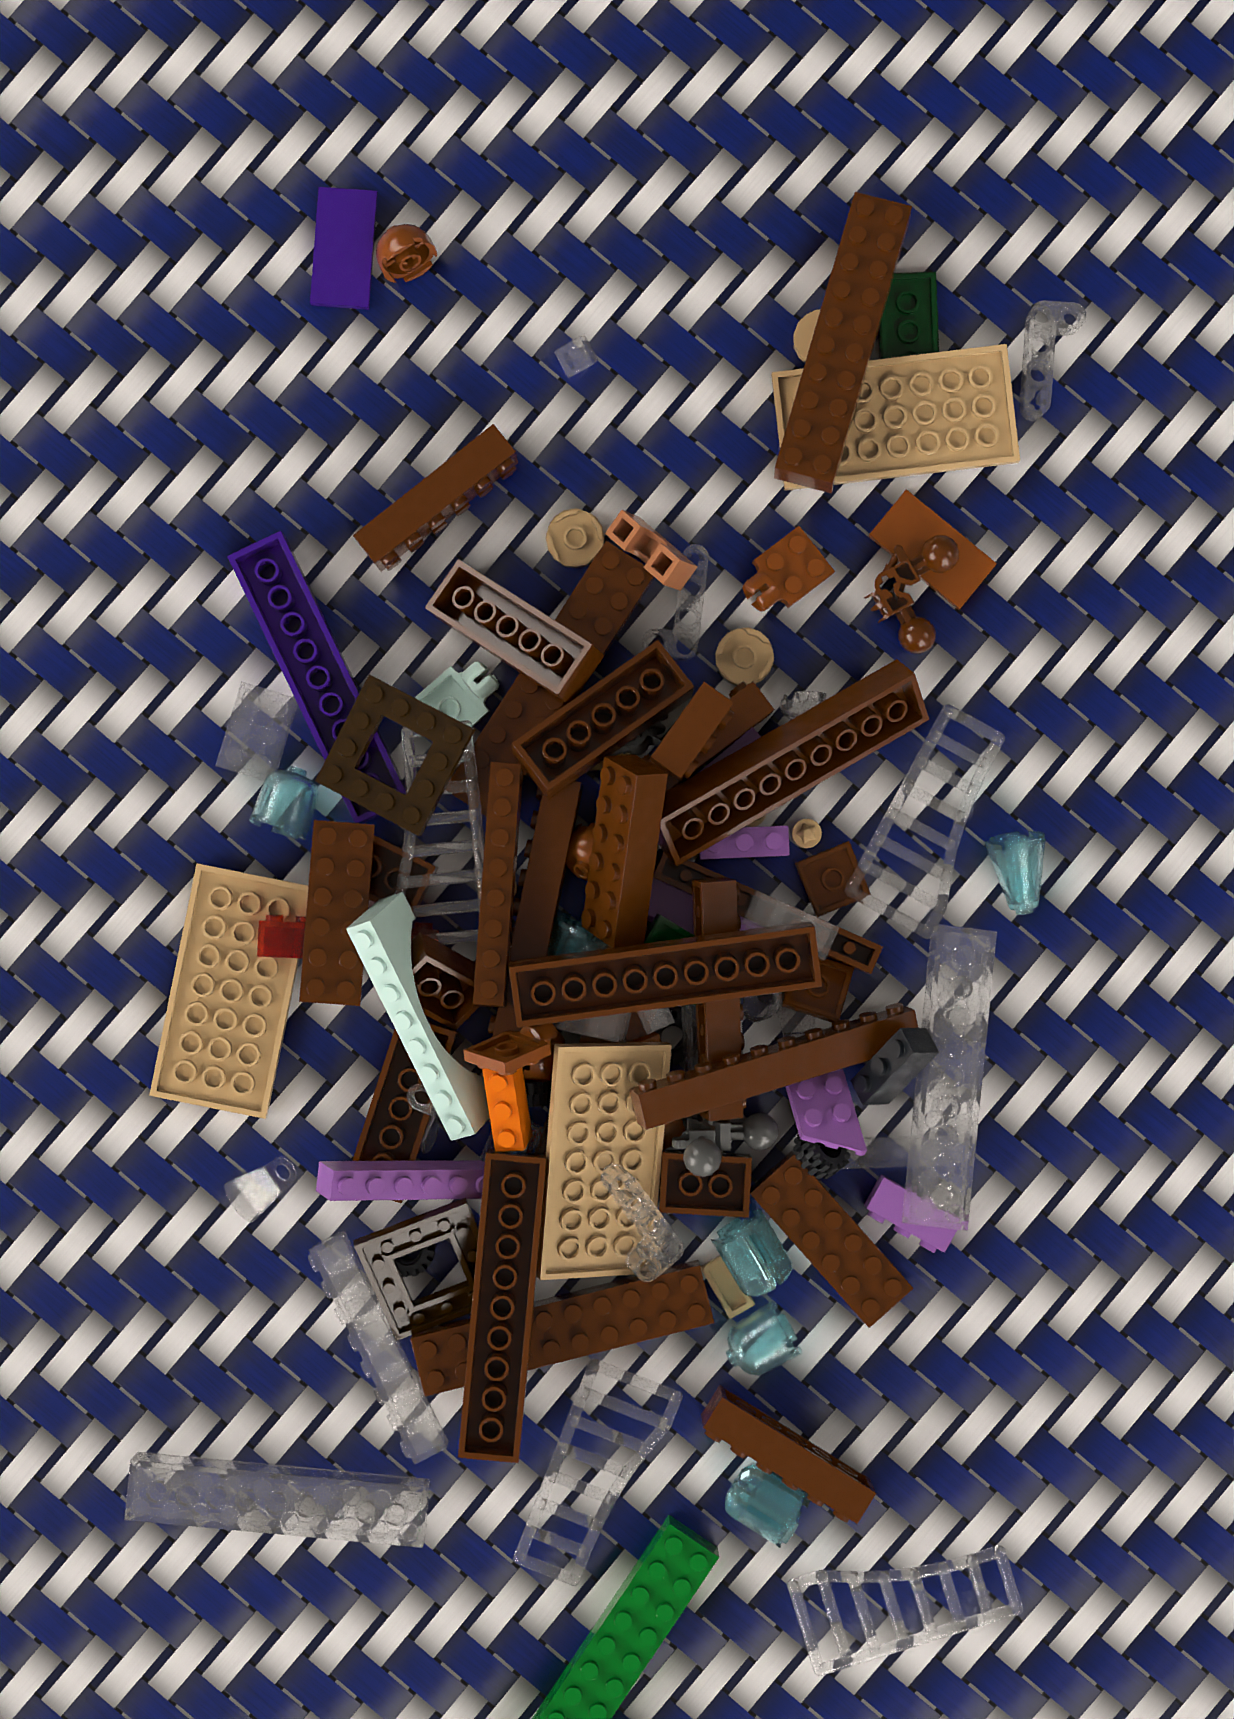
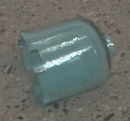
M290 766L289 771L280 769L271 772L263 783L249 821L259 827L261 823L273 826L271 832L293 839L300 837L306 840L319 797L317 785L313 780L306 777L307 771L298 767Z
M775 1302L767 1303L738 1321L731 1327L728 1333L727 1342L729 1350L726 1351L729 1361L734 1367L739 1365L744 1372L750 1375L758 1376L802 1354V1349L800 1347L795 1348L793 1344L798 1338L784 1313L778 1316L774 1309L778 1308Z

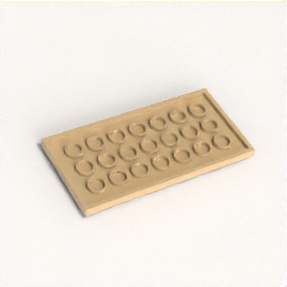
M1007 344L870 360L834 485L1019 463L1020 454ZM803 369L771 373L780 448ZM783 481L784 491L808 488Z
M196 864L149 1096L263 1119L267 1118L305 933L308 885Z
M670 1043L554 1044L546 1145L547 1161L536 1274L540 1280L652 1274L665 1124L647 1130L637 1124L629 1089L637 1087L640 1081L646 1079H655L657 1081L666 1078V1074L670 1071L672 1048Z

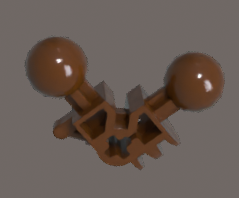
M946 535L931 537L925 542L922 554L911 561L901 545L895 546L889 563L885 565L883 571L875 579L874 586L876 591L864 597V599L872 597L875 605L870 609L871 612L876 610L881 612L883 618L878 623L894 614L896 615L901 624L898 634L900 645L906 651L913 654L927 652L936 640V631L934 625L928 619L916 616L911 607V604L915 602L909 593L903 591L905 584L911 586L921 581L919 576L929 570L944 573L950 571L959 560V548L956 542ZM886 575L889 579H896V583L893 584V591L898 597L897 601L892 592L888 589L882 590L880 587L884 583L882 578Z

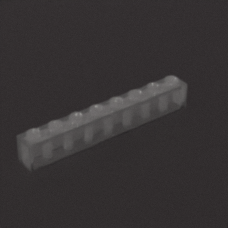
M345 1230L313 1245L309 1249L311 1254L308 1255V1260L315 1272L319 1270L324 1280L321 1282V1286L327 1298L332 1297L337 1306L334 1309L335 1315L341 1325L345 1324L350 1333L347 1335L351 1348L354 1352L359 1351L363 1359L360 1364L367 1378L372 1377L376 1385L374 1394L379 1404H385L389 1412L387 1420L391 1429L394 1432L398 1430L403 1440L400 1442V1446L407 1459L411 1457L415 1465L447 1449L449 1441L427 1397L424 1396L423 1388L399 1340L396 1341L371 1283Z

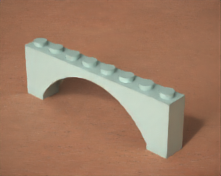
M400 892L379 899L348 926L346 930L452 1141L475 1135L490 1118L484 1078L470 1072L450 1056L435 1036L426 1019L417 994L411 961L412 921L416 918L404 893Z

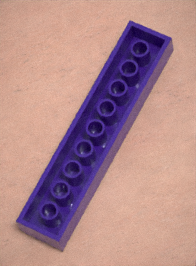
M279 531L227 557L324 760H326L360 690L286 536L282 531ZM377 729L358 769L407 795L408 790ZM342 796L354 823L364 824L380 816Z

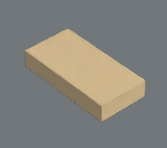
M726 1252L700 1266L729 1319L755 1305Z

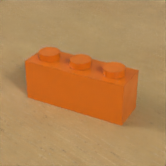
M523 1068L517 1069L515 1074L507 1076L500 1075L498 1072L490 1069H482L495 1152L524 1151L533 1134Z

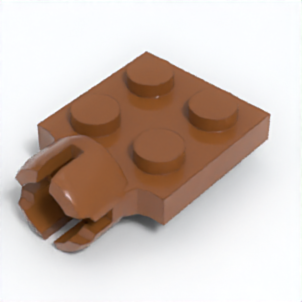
M798 526L753 560L752 563L756 567L757 573L744 583L742 589L747 600L759 591L762 593L751 604L760 612L767 610L780 601L787 608H790L833 575L835 570L801 527Z
M553 1023L523 1027L520 1032L508 1030L464 1049V1060L478 1065L479 1068L496 1071L500 1075H512L517 1072V1069L526 1065H535L540 1059L551 1055V1052L554 1051V1044H559L558 1042H551V1039L557 1037L558 1031Z

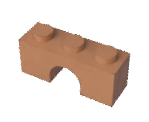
M621 510L605 533L624 551L635 555L646 563L644 568L663 585L681 591L697 569V566L643 519L627 511Z

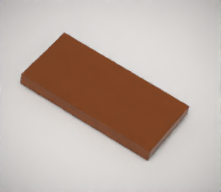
M906 489L868 537L891 555L894 553V547L901 545L910 561L922 554L925 542L931 537L946 535L952 538L959 548V560L950 571L944 573L929 570L919 576V578L959 610L997 563Z

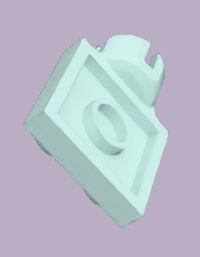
M476 661L460 673L450 666L415 698L473 727L490 712L486 707L485 701L487 697L498 689L499 683L496 677L491 674L478 683L489 672V669L483 663Z

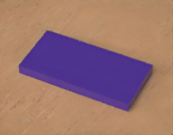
M318 187L310 294L311 306L369 310L378 201L377 191Z

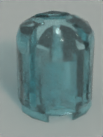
M758 1209L752 1211L755 1215L754 1217L740 1221L736 1218L717 1231L718 1239H711L740 1291L747 1296H760L771 1292L776 1288L775 1282L781 1285L788 1279L793 1270L792 1260L763 1211Z
M751 1463L741 1469L738 1473V1478L734 1479L725 1499V1510L730 1517L781 1548V1544H786L799 1526L797 1522L802 1513L800 1509L802 1505L808 1508L810 1500L807 1498L808 1494L799 1488L797 1491L792 1490L782 1483V1477L772 1472L769 1475L760 1470L756 1463Z

